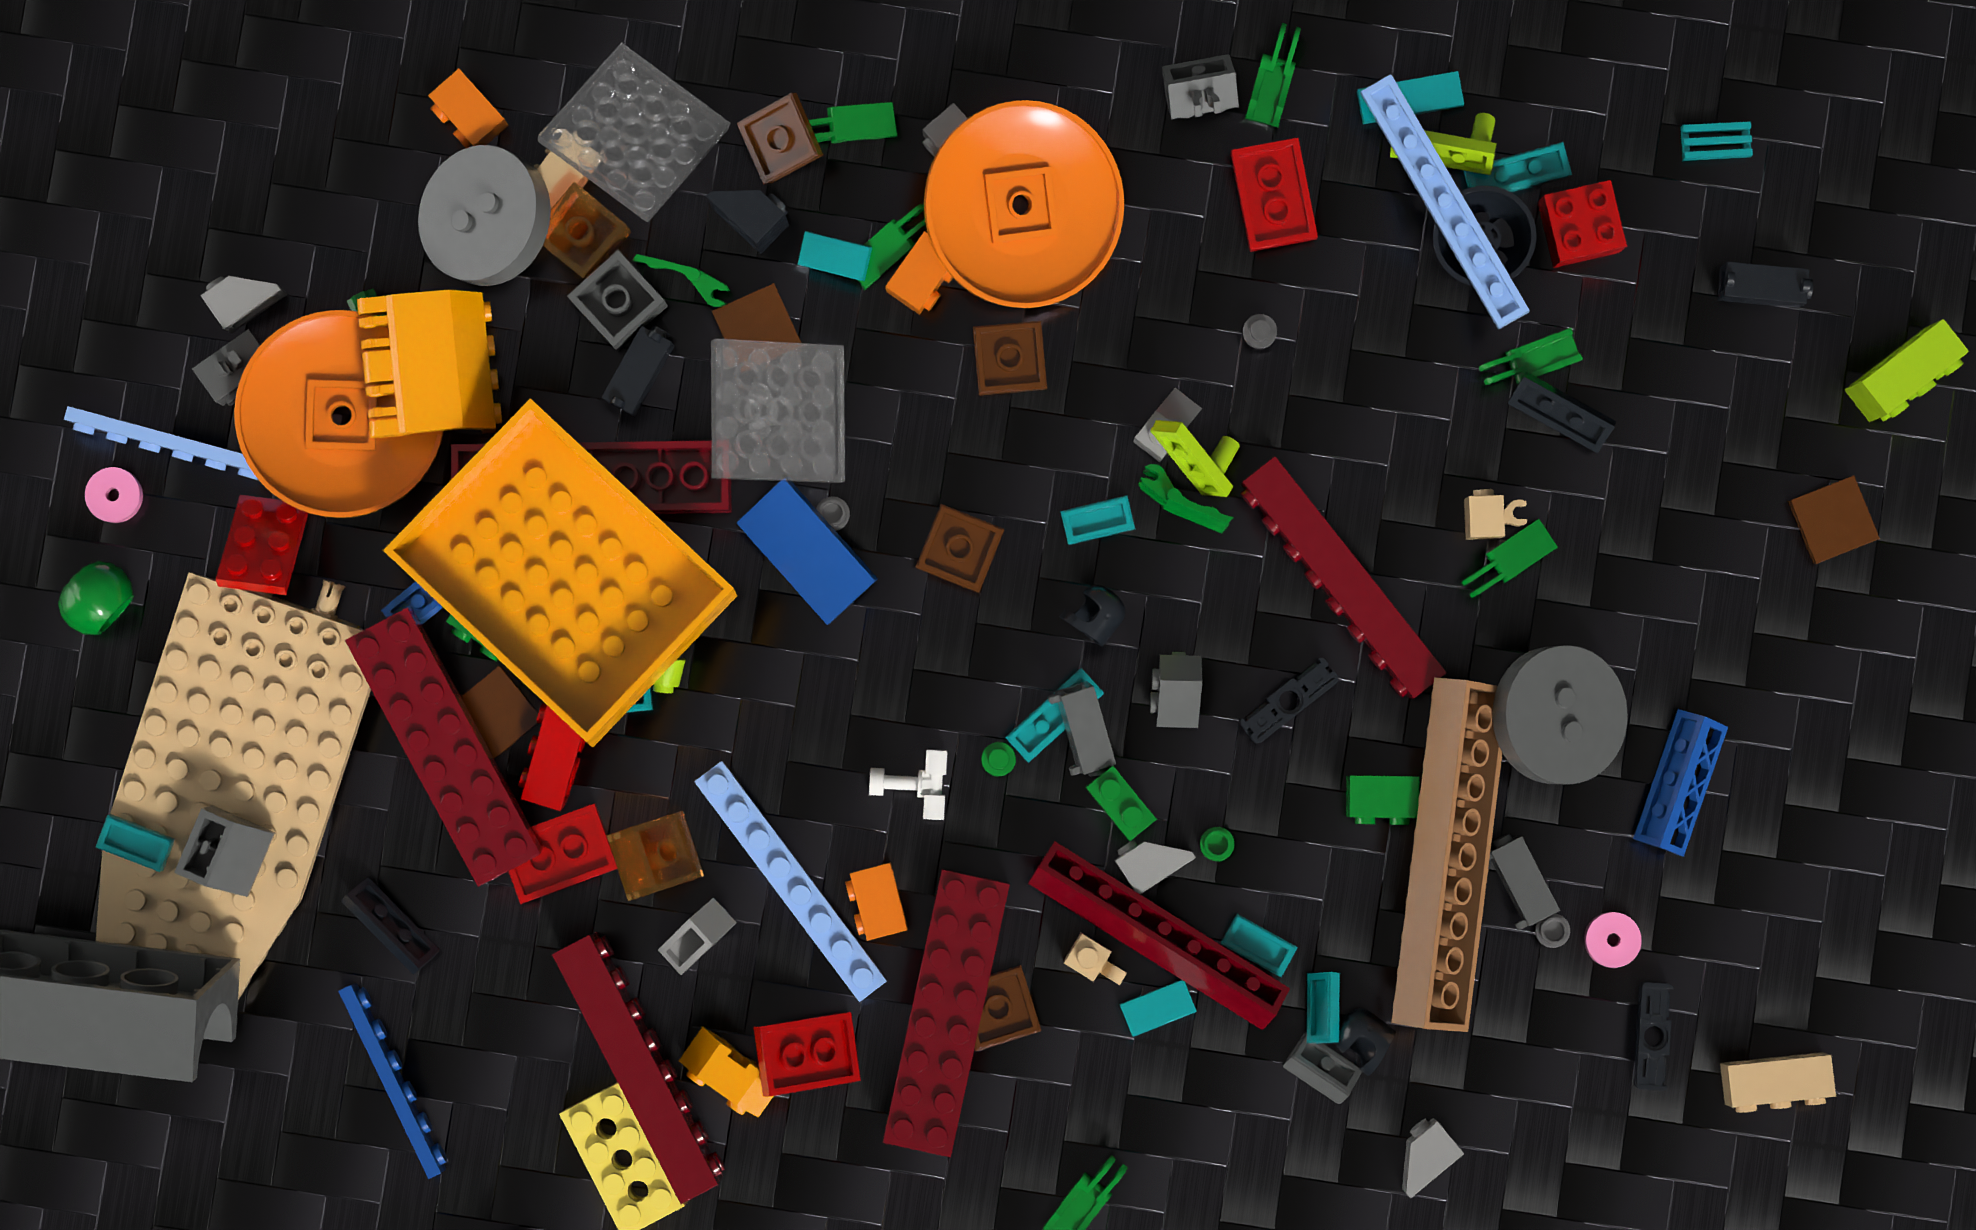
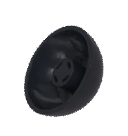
M1475 186L1461 191L1460 193L1490 244L1494 247L1493 249L1510 278H1515L1529 263L1536 245V226L1530 210L1520 198L1503 188ZM1435 222L1433 244L1440 264L1453 278L1466 285L1473 286Z

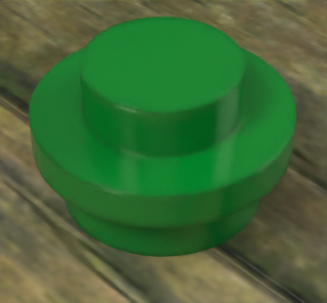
M992 743L985 748L982 754V765L993 776L1007 775L1012 771L1016 763L1015 753L1006 743Z
M1212 827L1201 836L1200 849L1206 858L1212 861H1223L1234 850V838L1225 828Z

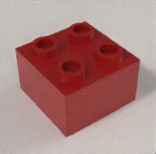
M1611 180L1547 194L1537 202L1553 268L1620 253L1627 247Z

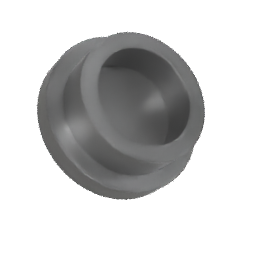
M1264 314L1251 316L1243 327L1245 341L1251 347L1257 349L1270 346L1277 336L1275 322Z
M827 497L817 505L816 510L835 531L842 529L848 523L850 517L849 507L841 498Z
M1555 913L1536 923L1535 934L1538 941L1544 946L1557 948L1567 942L1570 936V926L1563 916Z

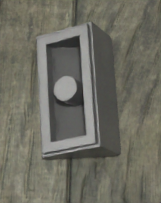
M1307 1032L1302 1035L1283 1065L1285 1069L1337 1104H1341L1350 1095L1362 1073L1358 1066L1324 1043H1307Z

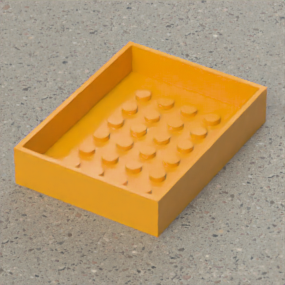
M531 398L383 550L591 747H594L737 597L735 589Z

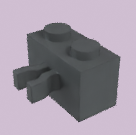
M1229 54L1162 66L1166 103L1171 119L1190 118L1194 115L1195 117H1200L1202 113L1214 111V114H1217L1229 108L1239 107L1236 73Z
M249 329L192 368L214 401L222 406L225 404L229 406L235 404L236 393L243 371L250 358L262 344L258 336Z
M1172 652V655H1160L1159 669H1152V690H1157V692L1150 693V713H1156L1157 727L1198 728L1202 691L1201 656L1186 655V652Z

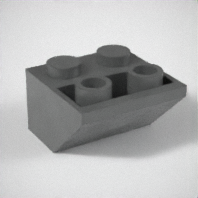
M213 805L201 808L174 873L209 888L248 897L275 832Z

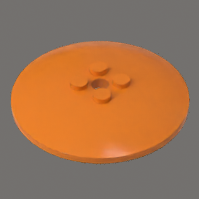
M1029 100L1010 101L987 107L973 114L956 127L945 139L937 151L927 176L924 193V216L927 232L937 257L944 268L960 285L974 295L998 305L1034 308L1051 305L1076 294L1086 287L1104 268L1117 245L1121 233L1124 216V191L1121 176L1112 153L1098 133L1084 120L1068 110L1053 104ZM1017 195H1023L1028 201V209L1021 215L1017 214L1012 207V202Z
M330 310L306 315L289 322L269 336L258 347L246 365L238 385L234 408L235 429L240 449L248 466L258 480L272 494L285 503L310 514L323 517L347 518L367 515L392 505L413 490L423 479L433 464L441 445L444 431L413 433L397 437L370 438L369 422L397 419V417L368 418V410L372 408L396 407L395 395L382 397L366 396V387L394 384H365L362 353L391 350V348L378 350L361 349V341L366 339L389 338L388 326L372 329L359 327V319L373 317V315L359 316L357 311ZM346 406L351 410L352 417L347 424L337 425L334 423L332 414L337 407Z

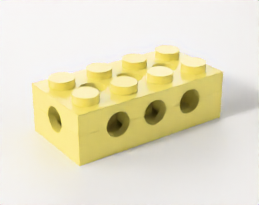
M618 1082L563 1110L559 1114L618 1230H640L687 1204V1202L680 1204ZM608 1118L614 1121L616 1124V1133L614 1135H607L601 1130L600 1123L602 1119ZM617 1150H627L632 1156V1164L629 1166L621 1165L616 1159ZM632 1182H644L648 1187V1195L643 1197L637 1196L632 1190Z

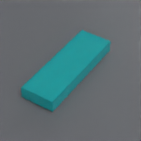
M1458 71L1396 82L1415 115L1464 106ZM1366 88L1358 89L1357 97L1362 123L1377 122L1361 95V91Z
M1563 142L1494 160L1491 175L1463 170L1468 188L1495 186L1510 192L1564 179L1572 175Z
M1082 668L1058 689L1088 681L1094 686L1097 699L1104 694ZM1047 699L1005 737L1028 763L1065 730L1058 703L1050 704L1049 699Z

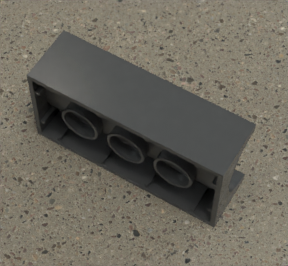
M0 930V1059L193 1082L197 1078L199 1055L203 1039L232 1042L236 1038L240 958Z

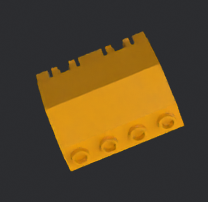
M439 290L357 299L359 316L387 314L385 316L359 319L360 328L372 329L385 326L389 328V338L366 339L361 341V349L378 350L391 348V350L362 353L365 384L394 383L391 385L366 387V396L382 397L395 395L396 407H375L368 410L369 419L397 417V419L369 422L370 438L397 437L413 433L457 429L482 430V434L496 433V424L502 423L500 403H493L492 390L499 389L497 369H490L489 356H495L494 336H487L485 322H492L490 301L483 302L482 292Z

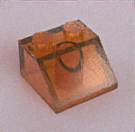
M573 182L551 208L550 225L543 247L584 281L616 252L632 232L623 221L577 183Z
M683 811L607 835L628 901L704 876Z

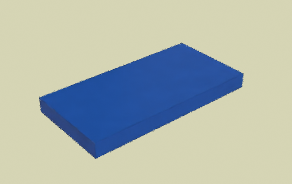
M788 477L783 478L737 522L739 527L827 625L878 579Z

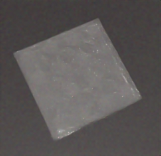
M621 42L538 136V142L648 223L728 131L730 122Z
M734 339L711 340L712 478L825 483L845 482L844 346Z

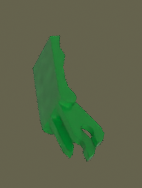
M1282 23L1273 56L1267 54L1262 56L1245 119L1265 123L1277 128L1296 62H1292V58L1301 31L1300 27H1296L1287 60L1278 58L1287 26L1285 23Z
M893 102L827 108V118L809 120L812 129L829 126L830 132L815 134L818 143L831 140V143H841L853 140L898 137Z
M921 203L898 222L893 219L864 244L865 246L872 247L865 281L858 280L864 290L911 251L915 245L912 238L926 229L925 219L907 233L902 227L924 211V204Z
M636 254L632 262L646 263L650 268L672 269L681 272L693 283L707 304L713 307H722L728 304L720 299H715L714 292L716 290L730 291L729 287L700 269L641 254Z
M1569 328L1505 352L1506 357L1479 366L1480 372L1507 362L1511 368L1510 371L1485 379V385L1514 376L1518 385L1525 372L1539 377L1583 360L1573 339L1572 329Z
M1157 464L1145 466L1146 470L1143 473L1154 478L1155 481L1141 477V482H1138V485L1142 491L1162 505L1164 510L1221 534L1228 528V524L1234 517L1221 514L1214 507L1201 506L1189 501L1182 496L1177 488H1174L1162 467Z
M1537 519L1485 554L1491 563L1463 580L1462 584L1465 586L1491 568H1495L1499 575L1470 593V596L1473 598L1501 579L1506 583L1558 548L1540 519Z
M1111 1155L1093 1178L1084 1173L1046 1222L1043 1230H1086L1097 1213L1112 1196L1113 1193L1110 1191L1128 1169L1127 1166L1123 1164L1105 1187L1098 1182L1115 1162L1114 1156Z

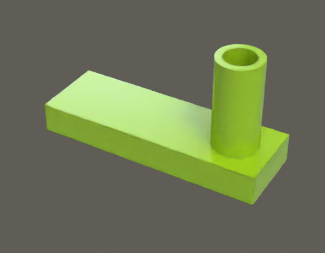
M1488 113L1476 115L1471 138L1425 131L1445 167L1491 175L1497 144L1491 142L1495 125V118ZM1391 147L1390 157L1398 158Z
M1156 420L1150 432L1200 494L1227 497L1233 485L1225 477L1224 473L1240 447L1239 443L1231 437L1222 436L1210 457L1182 422Z

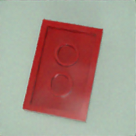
M1299 138L1231 150V159L1249 251L1316 240L1318 235Z
M240 495L217 572V586L286 595L309 513L299 510L282 500Z
M596 803L532 826L531 828L543 850L540 855L511 869L509 874L519 902L523 904L618 869L619 866Z
M851 1012L754 1027L763 1097L861 1081Z

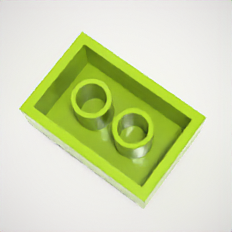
M1942 319L1922 329L1847 387L1845 392L1869 422L1881 418L1884 422L1888 418H1893L1909 406L1906 401L1907 399L1911 401L1917 396L1921 397L1936 386L1934 378L1938 380L1944 375L1948 376L1962 366L1964 363L1960 358L1969 351L1946 321Z

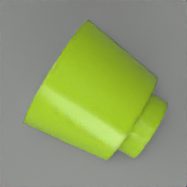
M679 657L653 684V691L673 693L674 687H679L685 664L684 658Z

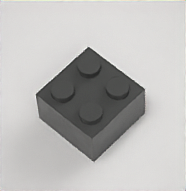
M619 250L567 295L571 302L617 352L636 336L641 326L646 327L668 307L665 300Z

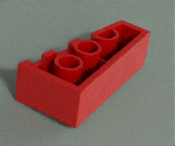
M542 703L537 716V723L541 724L539 735L532 737L528 749V755L533 756L529 768H524L519 781V787L524 788L521 799L561 811L567 804L580 763L577 753L582 752L586 741L548 705Z

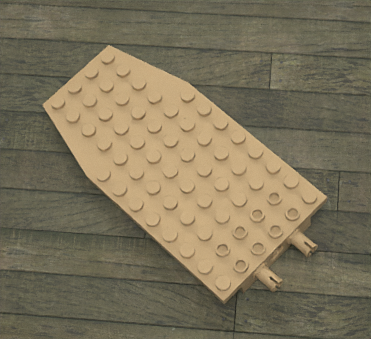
M194 572L188 573L110 812L112 815L175 838V841L162 872L102 850L96 941L240 958L239 1000L250 983L253 974L259 965L262 964L268 954L267 952L303 898L371 691L345 642L346 639L360 633L363 629H360V625L339 619L335 615L342 591L345 588L344 585L323 580V586L316 607L309 609L273 597L271 593L218 587L215 579ZM213 805L275 832L248 897L209 888L174 873L201 808Z

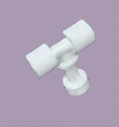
M927 749L926 770H919L918 777L884 775L885 768H871L869 795L883 796L884 789L917 790V797L924 798L923 819L944 820L945 795H942L943 775H946L947 750Z

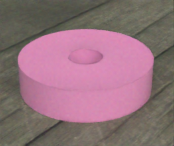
M109 467L96 472L90 478L85 489V501L91 513L97 518L110 523H120L129 520L138 512L143 501V490L140 482L132 473L121 468ZM113 489H117L119 492V497L116 501L109 499V493Z
M1606 912L1590 921L1585 930L1584 945L1587 953L1595 962L1606 967L1618 968L1629 964L1638 955L1641 948V933L1636 923L1630 917L1617 912ZM1612 933L1618 936V943L1615 946H1610L1607 943V937Z

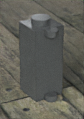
M1085 681L1054 691L1055 694L1048 696L1049 703H1058L1076 764L1069 767L1070 775L1082 773L1092 777L1103 774L1108 770L1109 766L1115 765L1116 761L1094 686Z
M1508 833L1492 841L1494 848L1490 850L1489 860H1491L1521 918L1520 921L1515 923L1517 930L1531 926L1559 912L1560 909L1523 837L1515 836L1512 838L1511 834Z

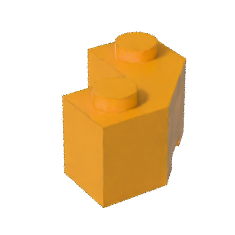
M704 1027L701 1028L679 1059V1062L689 1070L686 1074L688 1078L702 1087L704 1084H707L728 1099L726 1104L741 1115L747 1111L759 1117L773 1098V1096L763 1097L759 1064L743 1056L724 1038Z

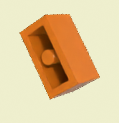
M459 68L428 95L435 103L430 109L443 123L448 120L453 123L457 128L453 134L465 148H468L470 145H487L509 126L500 113Z
M926 231L923 232L885 286L887 293L919 315L924 308L930 311L941 295L937 290L942 282L945 280L949 283L953 279L937 257Z
M891 862L850 873L851 880L845 883L850 902L857 900L860 914L854 915L858 934H865L868 941L907 931L908 927Z

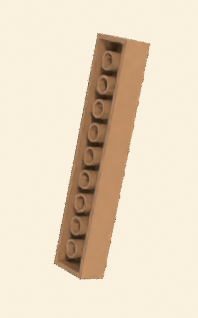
M1434 677L1404 927L1401 936L1400 959L1397 969L1395 999L1393 1002L1392 1023L1423 1029L1468 1032L1502 761V751L1496 740L1492 720L1493 701L1498 687L1496 685L1469 680Z

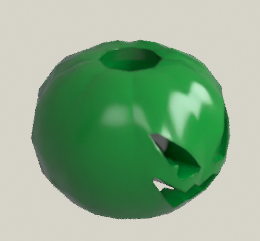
M97 561L84 566L70 579L61 592L58 602L61 616L72 629L84 635H99L115 622L133 600L132 583L125 572L111 562Z

